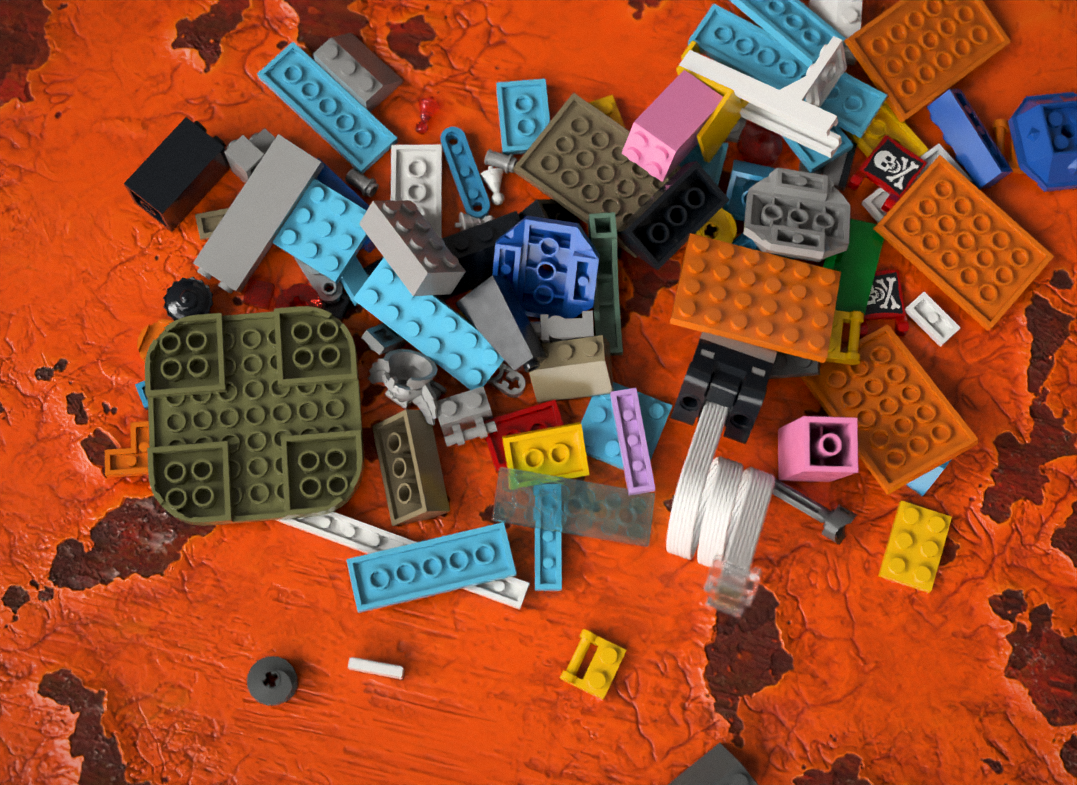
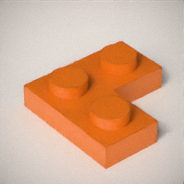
M149 421L130 422L131 448L105 450V476L107 478L148 475Z

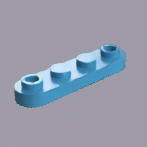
M448 127L442 132L440 140L467 215L483 219L490 212V201L466 136L460 128ZM456 140L457 144L451 145L449 141ZM475 206H481L482 210L475 211L473 210V208Z

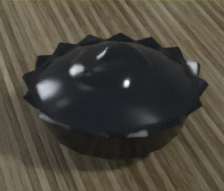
M194 277L189 279L182 278L180 281H174L172 286L167 288V294L163 297L165 301L163 307L167 310V316L173 318L174 321L187 316L209 314L210 308L213 305V294L210 292L209 286L204 284L203 280H196Z

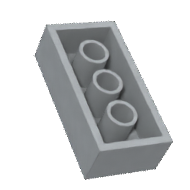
M409 200L372 201L359 225L412 296L451 294L466 271L460 265L459 260L446 247L445 242L433 230L431 224L422 216L417 206Z

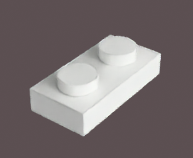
M925 292L905 309V312L940 347L961 328Z

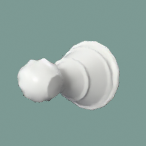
M488 166V170L482 172L480 177L493 192L491 202L495 205H501L505 198L500 193L504 170Z
M460 212L459 223H455V228H460L461 232L495 218L492 215H487L483 219H479Z

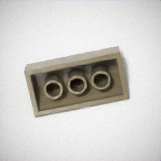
M406 409L373 425L372 428L392 526L429 520L449 512L450 508L433 426L426 422L422 411Z

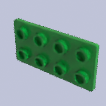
M850 218L847 251L829 256L824 261V268L841 272L835 306L837 311H859L865 315L884 238L873 229L877 224Z

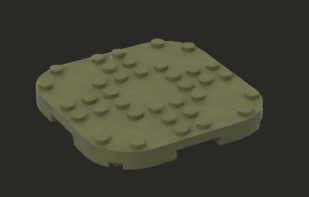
M298 306L274 308L273 312L225 316L222 313L192 315L170 323L164 327L165 330L159 337L152 341L145 359V395L148 398L150 448H147L149 483L156 500L175 518L192 525L209 526L315 517L329 514L339 509L356 493L364 473L358 355L349 330L332 313L316 307Z

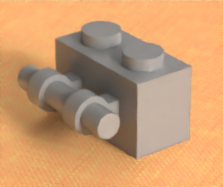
M484 386L436 401L438 405L437 416L447 447L454 444L460 446L465 444V441L477 437L482 439L488 437L489 433L497 431L495 421L486 424L483 422L493 418Z

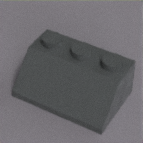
M718 743L668 785L758 784L743 765L721 743Z

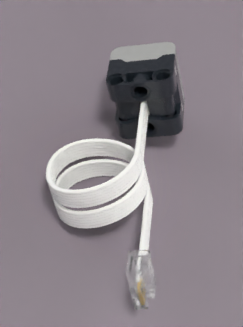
M702 332L671 415L672 419L692 426L696 417L699 416L677 485L669 520L666 549L668 553L691 560L698 547V563L710 567L703 588L704 591L709 592L706 605L740 617L744 606H750L762 571L760 569L753 568L750 570L772 496L775 479L772 474L753 467H748L743 471L741 463L725 457L718 456L714 460L713 458L724 425L726 428L723 437L743 444L747 443L767 391L766 387L777 351Z

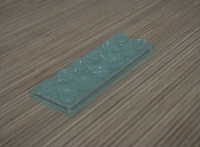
M500 467L492 521L647 547L650 542L655 493L648 492L628 495L626 488Z

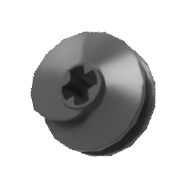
M267 656L258 660L251 667L247 675L248 690L251 696L261 704L267 706L280 705L288 701L296 693L298 686L297 673L287 660L278 656ZM270 675H273L275 678H279L275 681V687H272L269 684L266 685V683L270 681Z

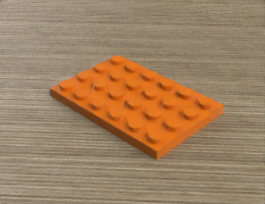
M900 0L844 40L877 90L887 94L885 101L900 123L919 111L1011 42L983 0Z
M941 155L931 163L873 228L987 331L992 329L1054 257Z
M690 233L670 324L825 363L828 355L841 272Z
M888 324L859 340V364L820 362V375L801 377L829 417L857 418L858 456L887 495L978 445L979 439ZM848 346L841 349L840 352L847 353Z

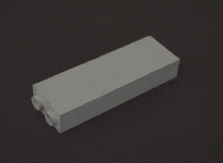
M278 134L193 262V264L199 267L197 272L209 280L212 276L221 281L218 286L230 294L233 290L241 293L273 245V240L312 181L318 177L324 168L322 162Z

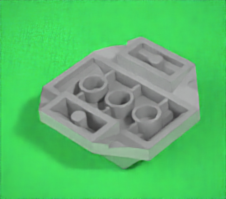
M776 168L768 177L749 188L746 199L743 234L752 239L762 252L820 262L829 256L847 251L851 205L834 187L835 184L827 175Z

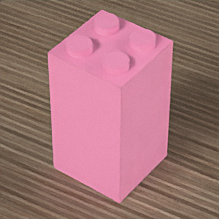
M683 70L634 121L622 154L645 169L650 175L663 182L698 144V133L723 96Z
M803 416L778 429V480L831 482L858 473L857 418Z

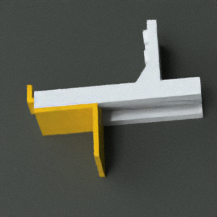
M833 36L830 42L822 47L820 57L815 64L809 66L806 76L780 90L701 55L698 42L692 40L682 54V61L676 69L678 76L685 70L723 96L697 135L704 161L710 163L741 117L830 158L833 157L841 145V136L830 131L833 126L836 127L839 123L838 117L820 108L847 68L843 41Z

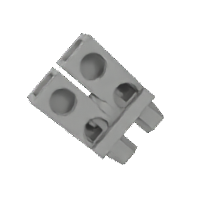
M582 311V318L565 319L561 316H552L548 319V314L540 315L541 321L530 322L541 344L594 336L593 311Z

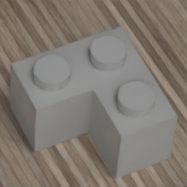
M264 128L260 133H255L249 140L242 135L238 140H233L227 146L225 155L230 168L244 183L247 182L275 137Z

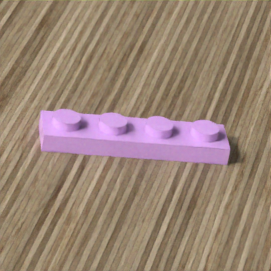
M637 389L610 392L628 495L654 492L655 484Z

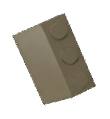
M603 335L541 344L547 358L539 363V368L529 372L538 404L552 400L561 401L605 395L614 391L610 343Z

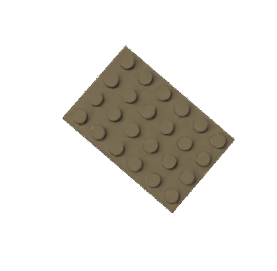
M573 93L514 166L513 172L587 224L589 214L615 212L618 230L682 167L678 165L663 182L650 175L645 169L622 154L630 131ZM617 236V245L636 258L637 255L632 253Z

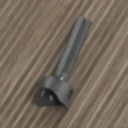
M774 477L775 482L772 494L815 520L824 523L822 535L840 545L846 537L845 525L852 523L857 514L840 504L836 509L830 511L828 508Z

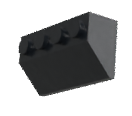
M697 161L686 163L617 230V236L632 253L654 269L659 270L688 241L690 233L695 234L729 199Z
M517 211L442 238L446 247L459 260L460 265L466 271L451 294L440 295L444 300L475 289L493 275L495 243L497 239L521 221Z

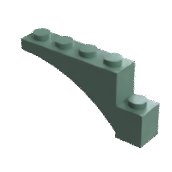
M615 212L589 214V239L600 254L595 303L592 307L595 336L603 335L610 343L611 356L622 355Z

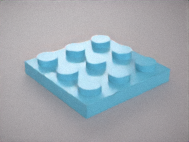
M314 179L272 243L338 284L368 238V235L359 225L366 210Z
M613 382L614 391L630 389ZM637 391L651 460L673 405ZM610 394L592 396L581 421L586 455L624 470Z

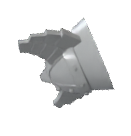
M397 349L388 352L384 358H379L378 362L372 364L373 367L369 370L371 375L368 377L372 384L377 382L384 383L393 396L392 399L396 398L399 402L412 400L422 411L426 422L435 425V418H438V405L435 399L437 396L430 386V381L435 377L438 370L435 362L420 352Z

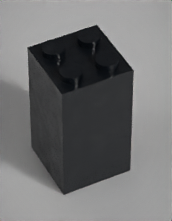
M187 117L182 120L124 183L134 203L171 232L230 170V165L225 155V143L215 135L211 137L206 133L207 130L201 123L196 120L192 122Z

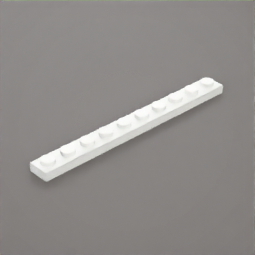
M336 512L315 517L276 520L366 554L417 543ZM508 577L462 589L520 610L529 583L514 577Z

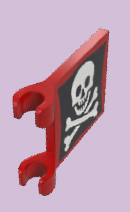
M885 135L859 170L852 176L848 187L856 191L864 179L867 178L890 194L881 207V210L887 213L904 195L927 162Z
M899 269L875 272L864 315V322L860 326L859 339L865 337L868 333L866 320L895 319L896 335L906 336L909 324L905 314Z

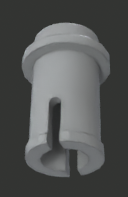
M491 149L487 151L484 160L485 165L501 168L507 174L509 172L514 173L513 168L518 163V158H514L513 154L508 156Z
M355 168L351 169L345 178V182L360 190L364 197H372L379 187L374 178L369 179Z

